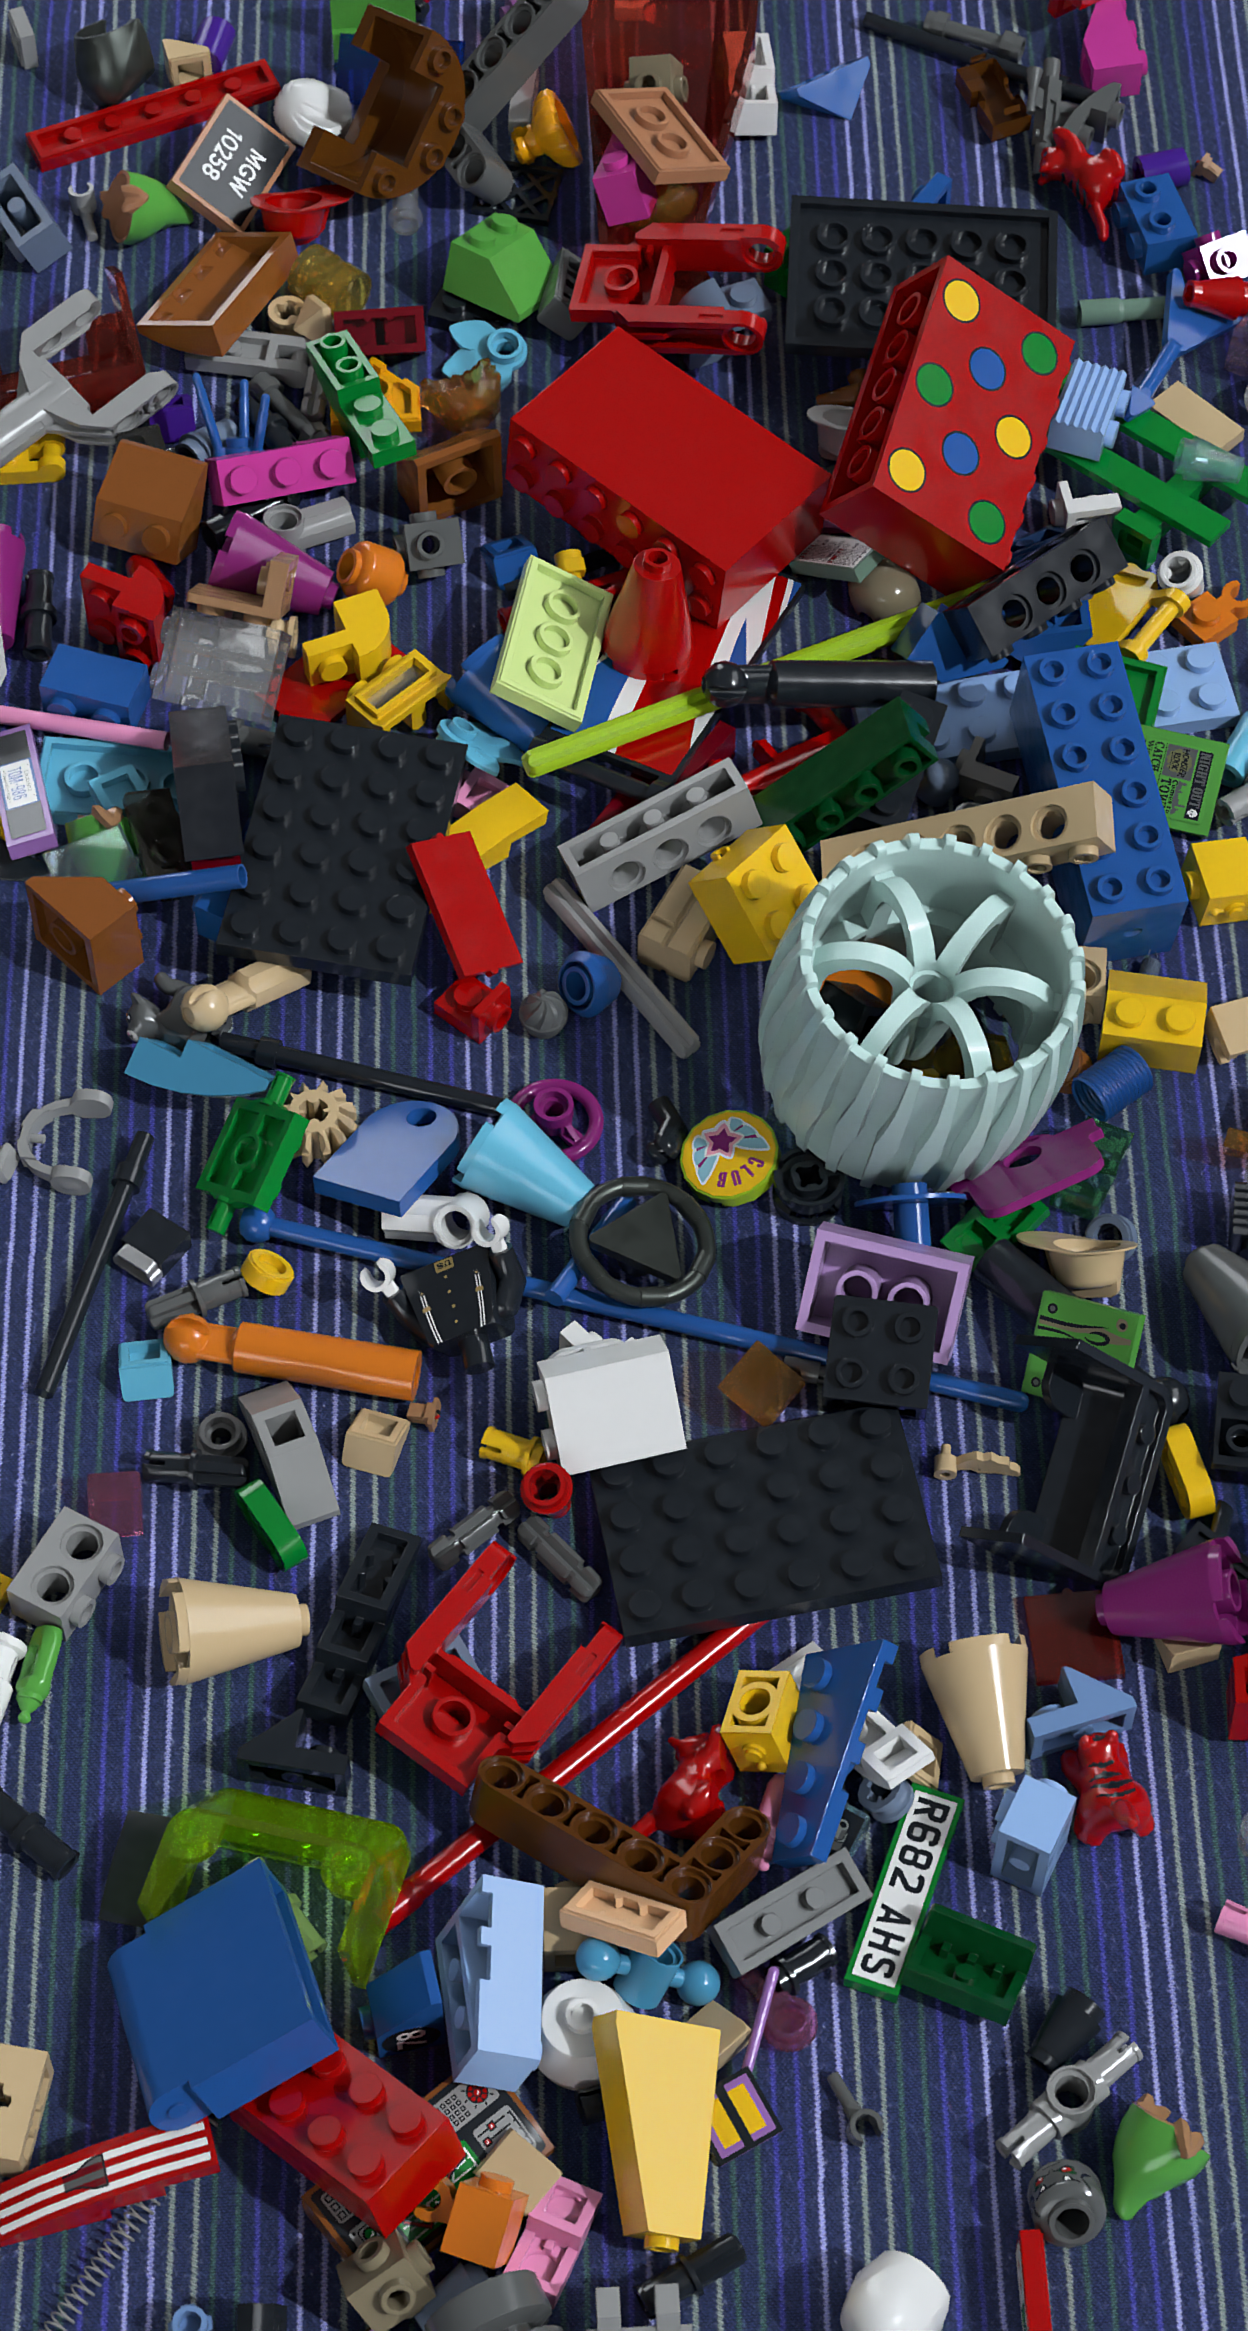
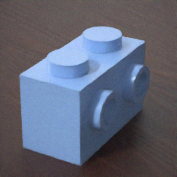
M1026 1774L1017 1793L1007 1789L995 1816V1820L998 1822L991 1837V1842L996 1845L990 1875L1041 1897L1067 1842L1077 1797L1068 1794V1791L1061 1784L1046 1778L1037 1780Z

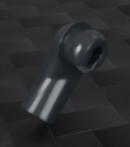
M661 1096L652 1101L648 1106V1111L657 1124L658 1129L654 1134L655 1139L649 1141L645 1146L647 1156L656 1165H665L670 1158L676 1159L681 1154L682 1144L689 1134L686 1124L668 1096Z

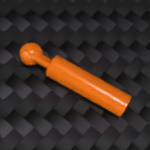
M193 1313L182 1314L171 1319L165 1327L163 1334L165 1349L173 1360L183 1364L205 1360L232 1365L235 1373L287 1380L411 1402L415 1399L422 1366V1351L244 1321L237 1328L208 1323L205 1318Z

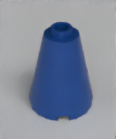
M501 633L481 645L463 661L460 666L466 671L458 683L451 676L447 682L445 694L454 705L500 737L512 742L525 754L533 738L540 735L550 721L489 692L504 641V635Z

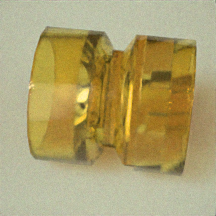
M313 244L301 252L289 272L287 281L288 290L292 295L305 302L308 295L314 294L328 305L333 321V312L362 310L367 303L372 288L371 278L367 273L350 262H343L339 255L321 244Z

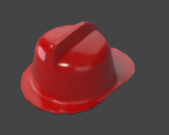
M323 185L291 192L255 195L250 198V204L255 208L261 209L265 232H291L295 246L308 244L316 239L325 229L330 207L350 200L354 196V191L341 185Z

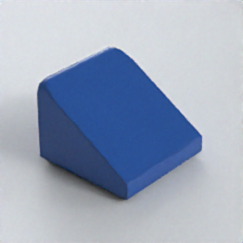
M523 534L490 542L480 547L486 565L500 590H506L503 584L520 579L523 566L530 555L538 558L536 547Z

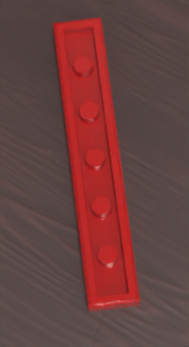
M263 58L25 133L26 143L41 173L207 121L226 93L248 108L275 99L281 91V86L267 61Z

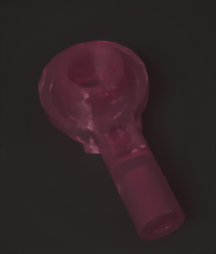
M755 1967L736 1979L759 2005L766 1979ZM774 1990L763 2031L767 2042L775 2049L784 2052H797L808 2047L815 2039L818 2031L817 2014L812 2005L802 1998L791 1996L787 1991L778 1993Z

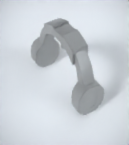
M78 1089L74 1092L72 1098L54 1101L40 1109H32L23 1120L19 1139H17V1149L23 1166L28 1167L36 1176L49 1181L51 1186L58 1192L80 1196L90 1193L93 1177L89 1171L75 1166L55 1165L51 1167L43 1164L32 1154L33 1143L45 1144L46 1135L38 1133L45 1125L52 1122L53 1118L70 1114L82 1118H106L110 1116L114 1105L111 1095L97 1089Z

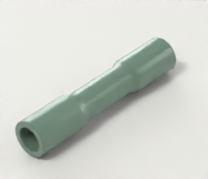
M1166 296L1078 300L1077 319L1079 327L1113 325L1124 321L1164 319ZM1194 308L1199 313L1211 314L1209 312Z

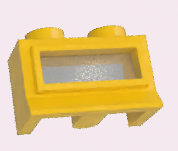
M416 649L404 657L395 655L385 663L380 675L369 683L361 680L350 689L345 700L347 725L391 732L390 729L403 720L410 728L418 730L426 721L425 703L431 698L435 697L438 699V703L447 711L454 706L445 694L447 682L452 675L442 672Z

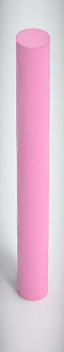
M0 705V724L19 727L30 723L31 728L34 730L167 751L171 745L170 732Z

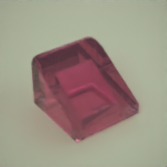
M138 1471L88 1474L89 1518L119 1533V1537L144 1536L143 1486L140 1473Z

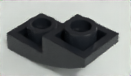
M132 1810L128 1811L110 1865L98 1920L144 1928V1924L160 1916L167 1875H174L184 1824L183 1819Z

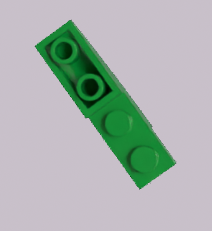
M348 330L328 333L319 339L305 343L306 351L329 404L346 436H349L350 443L359 458L367 457L373 468L376 469L417 455L415 439L382 393L379 375Z

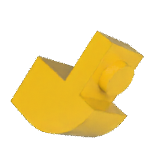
M377 588L333 602L336 633L302 643L304 673L310 686L326 681H336L352 673L356 674L359 681L365 680L369 683L382 673L385 663L391 658L392 649L389 613Z

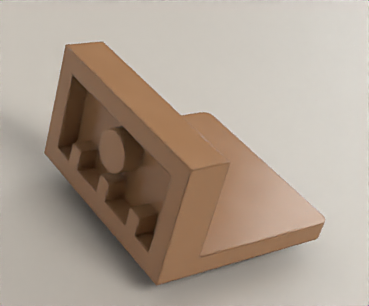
M280 552L270 562L267 561L266 566L261 567L257 584V594L261 595L198 583L188 591L186 601L196 603V611L200 613L224 616L225 611L244 613L243 621L270 626L271 621L280 620L290 609L299 555Z

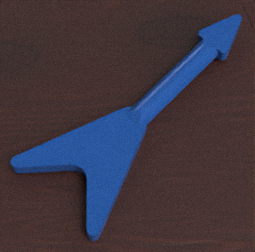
M1174 268L1167 276L1162 332L1163 348L1138 387L1132 386L1129 389L1131 397L1124 416L1126 422H1130L1145 414L1155 405L1152 397L1178 357L1233 330L1241 322L1240 317L1231 321L1214 314L1199 313L1193 307H1186L1183 302L1185 282L1178 268Z

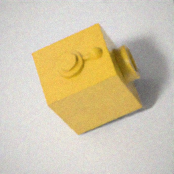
M1246 837L1191 843L1182 865L1181 873L1199 926L1248 920V842Z
M739 1670L720 1733L740 1771L786 1773L800 1692L790 1671Z

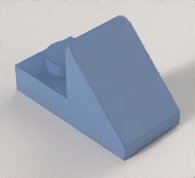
M1064 1666L1061 1668L1058 1690L1065 1707H1061L1059 1704L1048 1705L1040 1708L1030 1718H1027L1025 1749L1030 1760L1078 1746L1079 1740L1083 1735H1089L1094 1732L1105 1733L1109 1730H1115L1117 1733L1132 1729L1137 1709L1136 1702L1133 1696L1077 1670Z

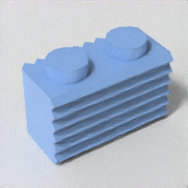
M1080 358L1075 359L1060 395L1059 407L1050 421L1046 447L1099 461L1104 447L1113 448L1120 422L1114 420L1116 416L1124 418L1129 404L1131 391L1124 389L1127 373L1124 370L1117 371L1115 367L1109 369L1106 365L1100 367L1098 363L1091 364L1088 360L1083 362Z

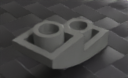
M1112 82L1102 87L1083 101L1065 122L1063 128L1074 133L1083 143L1086 151L1089 150L1092 141L1103 144L1110 129H1118L1125 110V104L1119 102L1122 84Z

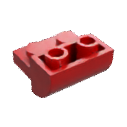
M89 562L80 574L89 635L104 644L118 646L120 658L148 665L149 676L162 680L170 667L172 652L164 593L160 581L150 570L140 565L131 578H128Z

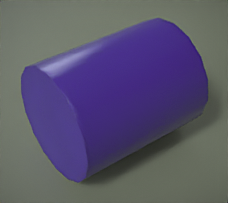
M207 16L202 19L191 43L209 47L212 75L221 71L236 38V32L233 26L221 17Z
M1182 147L1138 155L1133 158L1132 173L1134 180L1169 173L1176 188L1188 186L1190 183V164L1188 156Z

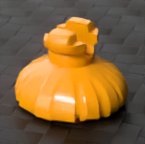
M549 89L542 90L533 102L531 124H527L524 127L518 125L514 127L511 133V138L515 144L513 147L514 153L522 164L530 165L535 161L536 157L546 154L561 166L575 168L581 165L583 157L574 127L555 92Z

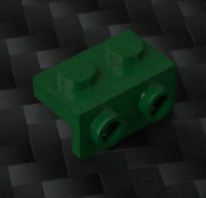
M934 1903L928 1912L922 1934L905 1966L900 1984L1006 2027L1025 1985L1037 1946L1029 1940Z

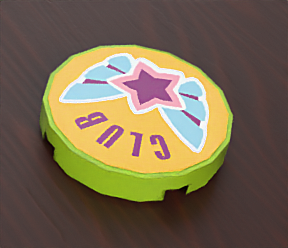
M725 1110L707 1116L691 1129L682 1144L680 1164L688 1186L701 1200L708 1203L712 1201L714 1203H722L723 1206L736 1207L756 1200L770 1189L773 1184L774 1170L778 1169L782 1153L774 1130L763 1118L747 1111Z

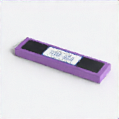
M30 723L0 732V816L7 849L12 860L59 846L35 737Z

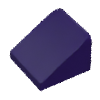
M175 395L167 405L149 418L151 437L154 444L179 442L182 435L196 430L191 395Z

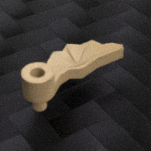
M942 1444L941 1454L934 1457V1477L940 1480L954 1479L957 1476L958 1470H972L977 1473L1017 1477L1021 1475V1467L1017 1463L1011 1462L1008 1456H999L993 1452L982 1453L974 1451L956 1457L951 1454V1445Z

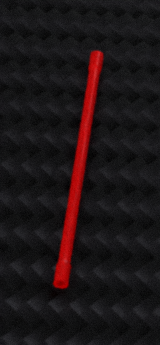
M768 1621L713 1631L538 1773L561 1787L566 1786ZM475 1823L408 1878L398 1881L362 1911L367 1922L380 1936L384 1937L415 1912L427 1897L500 1838Z

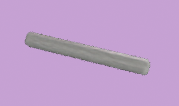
M556 878L552 883L547 884L543 889L545 901L590 953L605 956L613 961L621 974V990L676 1055L685 1059L696 1052L701 1046L699 1036L569 884L561 878Z

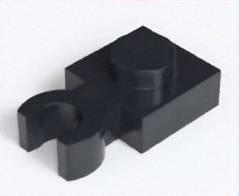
M443 284L427 314L428 327L449 332V326L463 321H485L496 330L503 328V323L498 321L510 322L508 318L443 290Z

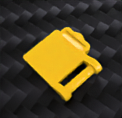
M1127 563L1128 567L1113 576L1116 581L1115 584L1100 593L1094 594L1088 600L1093 636L1083 647L1118 641L1122 656L1146 661L1148 659V649L1175 617H1182L1190 607V599L1178 588L1171 587L1158 590L1157 575L1155 573L1143 571L1134 563ZM1152 605L1158 608L1133 639H1125Z

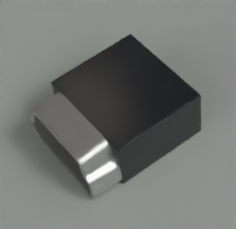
M149 1208L121 1239L123 1247L115 1254L113 1260L116 1265L150 1287H154L192 1247L191 1236L188 1231L152 1208Z

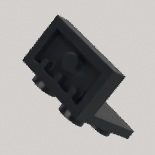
M835 1296L822 1394V1408L846 1411L881 1405L897 1407L896 1409L899 1410L900 1417L925 1420L938 1308L929 1305L855 1296Z

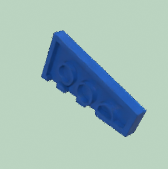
M879 1639L805 1655L778 1825L776 1827L772 1862L786 1869L827 1862L849 1797V1793L842 1788L846 1776L855 1765L860 1764L866 1744L859 1741V1737L868 1711L877 1713L884 1692L876 1687L883 1665H893L899 1646L885 1639Z

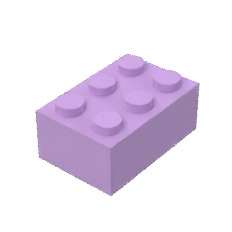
M824 1221L816 1232L795 1330L830 1337L834 1298L837 1295L935 1306L938 1308V1320L933 1362L948 1365L954 1349L974 1256Z

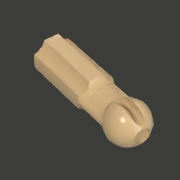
M257 961L228 975V980L215 986L208 983L194 985L184 994L180 1005L182 1018L187 1025L199 1032L216 1031L226 1022L228 1016L241 1010L246 1013L310 984L312 970Z

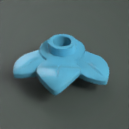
M481 320L455 323L449 326V332L460 350L445 363L442 368V374L457 384L469 385L476 383L478 392L482 397L498 394L510 384L512 372L519 369L527 359V344L520 334L513 329L501 328L496 330L489 323ZM507 350L510 351L512 354L502 355L499 354V352Z
M454 717L452 720L442 719L436 728L438 733L436 739L468 744L465 760L493 776H497L499 773V763H509L523 767L521 762L523 754L520 749L481 723Z

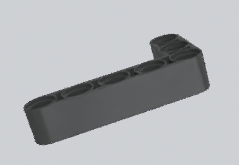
M517 0L461 65L465 82V119L444 166L459 186L488 204H499L508 197L513 186V176L482 132L581 19L588 8L589 0Z

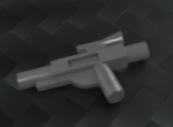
M1054 57L1044 59L1043 69L1037 66H1030L1026 69L1028 82L1026 114H1035L1031 146L1035 147L1032 178L1038 181L1041 174L1038 172L1041 152L1046 147L1056 146L1052 136L1053 130L1059 126L1063 127L1071 114L1079 106L1061 101L1062 81L1059 80L1061 61Z

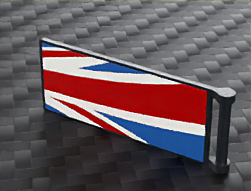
M779 572L718 629L690 614L695 640L693 660L681 673L677 674L678 669L664 673V679L640 680L621 674L612 667L613 661L607 654L604 657L602 651H600L583 721L576 732L701 687L705 671L716 662L726 660L737 665H756L806 592L807 583ZM720 708L592 756L603 762L653 781L651 784L586 759L558 770L643 802L675 785L698 747L709 735L726 708ZM550 721L543 732L533 738L528 750L574 734V732Z

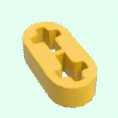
M1186 1423L1169 1426L1161 1461L1179 1508L1187 1520L1213 1514L1216 1506L1213 1487L1193 1435Z

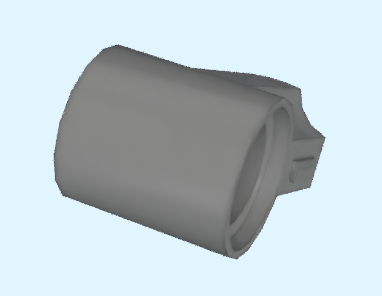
M344 496L302 509L291 504H278L268 508L263 515V524L304 552L308 548L356 533V524L351 507Z

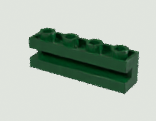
M897 696L752 797L763 823L757 828L786 824L803 854L819 843L820 840L828 837L939 760L935 747L924 738L930 734L926 720Z

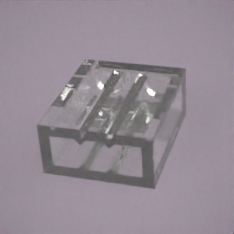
M173 606L171 616L165 618L161 628L160 640L164 644L161 661L154 664L150 675V689L154 690L152 698L164 704L186 709L225 706L226 715L229 719L237 718L244 720L246 723L271 728L292 636L279 629Z

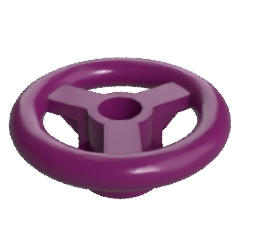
M564 1079L539 1080L519 1090L511 1099L521 1109L534 1099V1114L530 1118L546 1135L558 1136L570 1146L561 1150L572 1162L588 1154L601 1137L604 1126L601 1106L595 1096L580 1084ZM573 1098L579 1101L588 1113L589 1126L584 1136L572 1126L574 1115Z

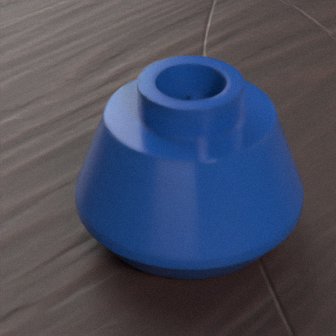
M576 951L565 959L559 971L558 987L561 998L566 1002L569 1009L581 1017L590 1018L597 1016L614 1002L620 993L621 974L613 961L605 956L587 951Z

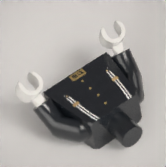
M496 1214L491 1218L495 1235L487 1230L485 1221L480 1217L471 1227V1236L478 1245L401 1275L402 1284L396 1285L393 1281L396 1275L394 1263L386 1258H379L376 1262L378 1267L384 1272V1281L374 1279L366 1267L360 1273V1281L366 1290L371 1292L382 1291L384 1293L382 1301L408 1333L425 1348L435 1349L449 1357L461 1355L464 1371L468 1375L482 1374L495 1367L490 1343L513 1334L515 1330L514 1316L519 1311L527 1283L513 1245L504 1240V1237L509 1232L510 1225L507 1217L502 1214Z

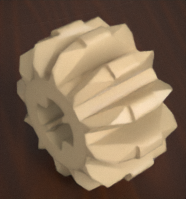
M324 1081L321 1082L317 1089L309 1090V1087L302 1082L299 1087V1094L289 1092L283 1105L288 1111L296 1112L310 1120L304 1132L302 1144L293 1157L294 1159L302 1155V1162L307 1168L314 1159L321 1158L325 1164L331 1157V1154H334L357 1129V1124L355 1123L357 1113L353 1102L346 1101V1094L343 1093L342 1088L329 1093L328 1086Z

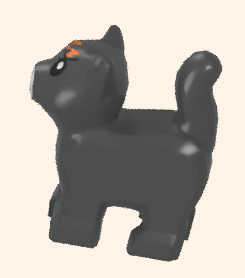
M165 972L157 973L154 977L156 987L162 993L173 996L167 1008L163 1011L135 992L131 993L132 1005L126 1013V1020L128 1024L127 1035L132 1040L138 1042L139 1037L161 1040L182 1051L188 1039L205 1041L206 1032L202 1033L193 1029L182 1018L180 1005L184 994L194 986L193 984L172 979ZM228 1016L226 1022L216 1031H211L212 1035L220 1040L223 1032H228L231 1029L232 1016Z

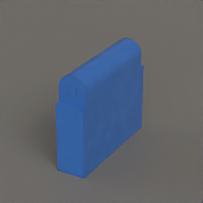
M260 1858L144 1924L145 1934L116 1950L108 1961L109 1977L148 2117L152 2125L158 2129L165 2131L181 2130L212 2113L220 2119L339 2050L286 1888Z

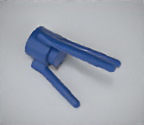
M194 373L192 380L212 444L213 457L245 451H263L270 396L266 393L261 396L253 442V437L249 436L248 381L246 379L240 380L239 436L227 437L226 446L223 447L199 373Z

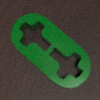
M259 1478L234 1491V1497L241 1513L280 1570L286 1572L308 1559L307 1550L298 1532Z

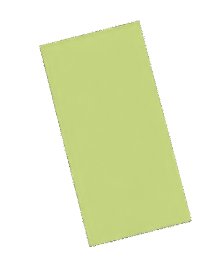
M530 555L523 566L489 692L575 733L583 721L604 637V628L609 617L614 595L542 559Z

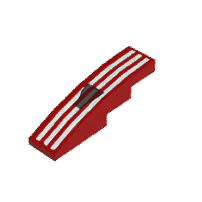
M208 2116L187 2128L176 2131H165L153 2125L91 2145L0 2183V2247L112 2218L111 2209L166 2195L165 2186L221 2172Z

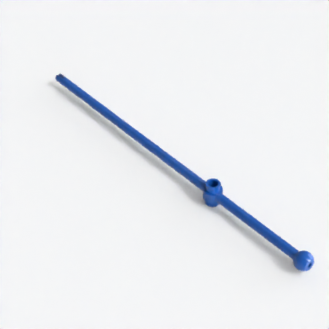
M247 1207L243 1210L240 1219L239 1232L245 1240L251 1243H264L273 1237L375 1262L379 1258H386L392 1261L396 1267L413 1271L446 1258L277 1218L271 1208L268 1213ZM526 1276L527 1283L523 1296L548 1302L545 1298V1292L553 1282ZM576 1287L562 1304L563 1306L784 1358L785 1355L814 1360L826 1366L828 1346L661 1307L640 1308L621 1303L601 1293ZM931 1371L929 1392L1014 1412H1023L1028 1408L1029 1398L1023 1392Z

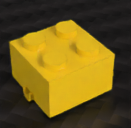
M786 824L746 830L730 846H723L712 852L710 857L713 861L688 882L733 964L772 960L778 943L787 930L796 910L810 891L818 884Z

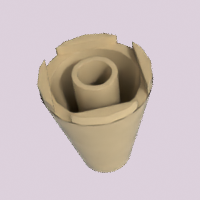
M179 1577L162 1579L159 1597L169 1596V1610L158 1612L159 1635L165 1672L176 1671L169 1681L171 1686H185L300 1647L302 1636L310 1634L308 1606L306 1603L299 1604L298 1598L294 1593Z
M1009 1633L988 1634L948 1642L950 1653L939 1657L935 1656L934 1647L926 1650L919 1656L921 1670L970 1781L982 1782L983 1790H998L1015 1785L1014 1776L1025 1771L1028 1647L1026 1646L1025 1636L1019 1634L1013 1644L1010 1642Z

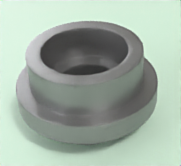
M225 1412L213 1413L207 1416L196 1430V1448L201 1449L204 1455L240 1457L247 1447V1430L244 1424L233 1415ZM221 1436L231 1439V1441L225 1444L213 1443L216 1438Z

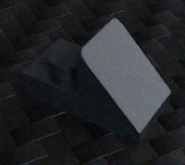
M304 1709L295 1711L241 1746L236 1757L240 1781L346 1798L348 1797L352 1779L349 1755L341 1754L337 1749L325 1745H315L310 1747V1749L303 1748L307 1732Z

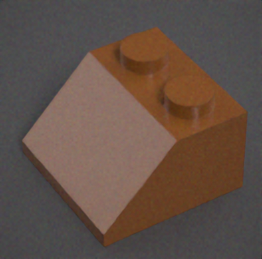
M476 429L463 435L454 436L447 441L428 448L417 450V455L397 461L398 491L412 514L436 510L437 519H442L502 497V447L499 431L497 429Z
M122 439L118 444L96 498L91 541L173 565L180 563L197 549L208 462Z
M32 876L25 881L36 939L97 994L102 995L144 962L141 946L143 935L138 927L136 915L138 906L125 889L114 888L103 877Z

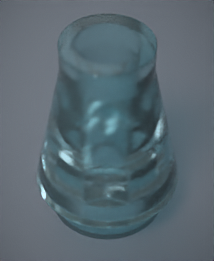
M1194 436L1193 439L1183 437L1175 455L1173 473L1182 475L1183 481L1228 482L1237 485L1243 473L1245 458L1236 456L1198 436Z

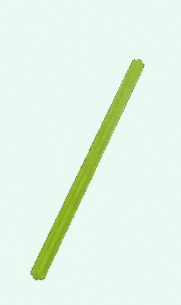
M988 581L925 604L936 610L941 603L950 607ZM918 606L774 660H852L894 644ZM698 687L530 749L522 755L521 762L526 774L531 778H535L718 710L721 707L710 703L704 696L702 687Z

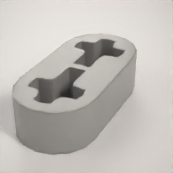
M539 68L536 69L510 99L509 135H511L514 127L518 125L524 127L527 124H531L533 102L538 95Z

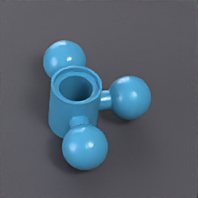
M593 1937L585 1939L576 1951V1966L585 1978L601 1982L608 1980L617 1973L613 1981L615 1991L624 2001L640 2009L651 2010L656 2008L669 1986L676 1988L680 1998L693 2006H703L712 2002L720 1990L719 1974L711 1964L695 1960L686 1963L680 1969L683 1963V1954L673 1942L658 1958Z

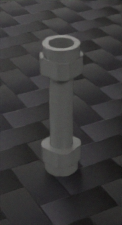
M929 10L922 29L943 38L947 37L998 52L997 57L1018 63L1023 56L1026 46V37L1019 36L1017 32L1005 30L1004 34L1000 35L951 21V13L941 10L937 12Z
M260 372L251 379L248 385L249 393L254 391L260 400L263 394H268L270 396L269 407L277 414H280L287 421V424L299 435L298 441L331 436L330 431L320 421L311 422L282 394L284 386L274 376L271 377L267 372Z

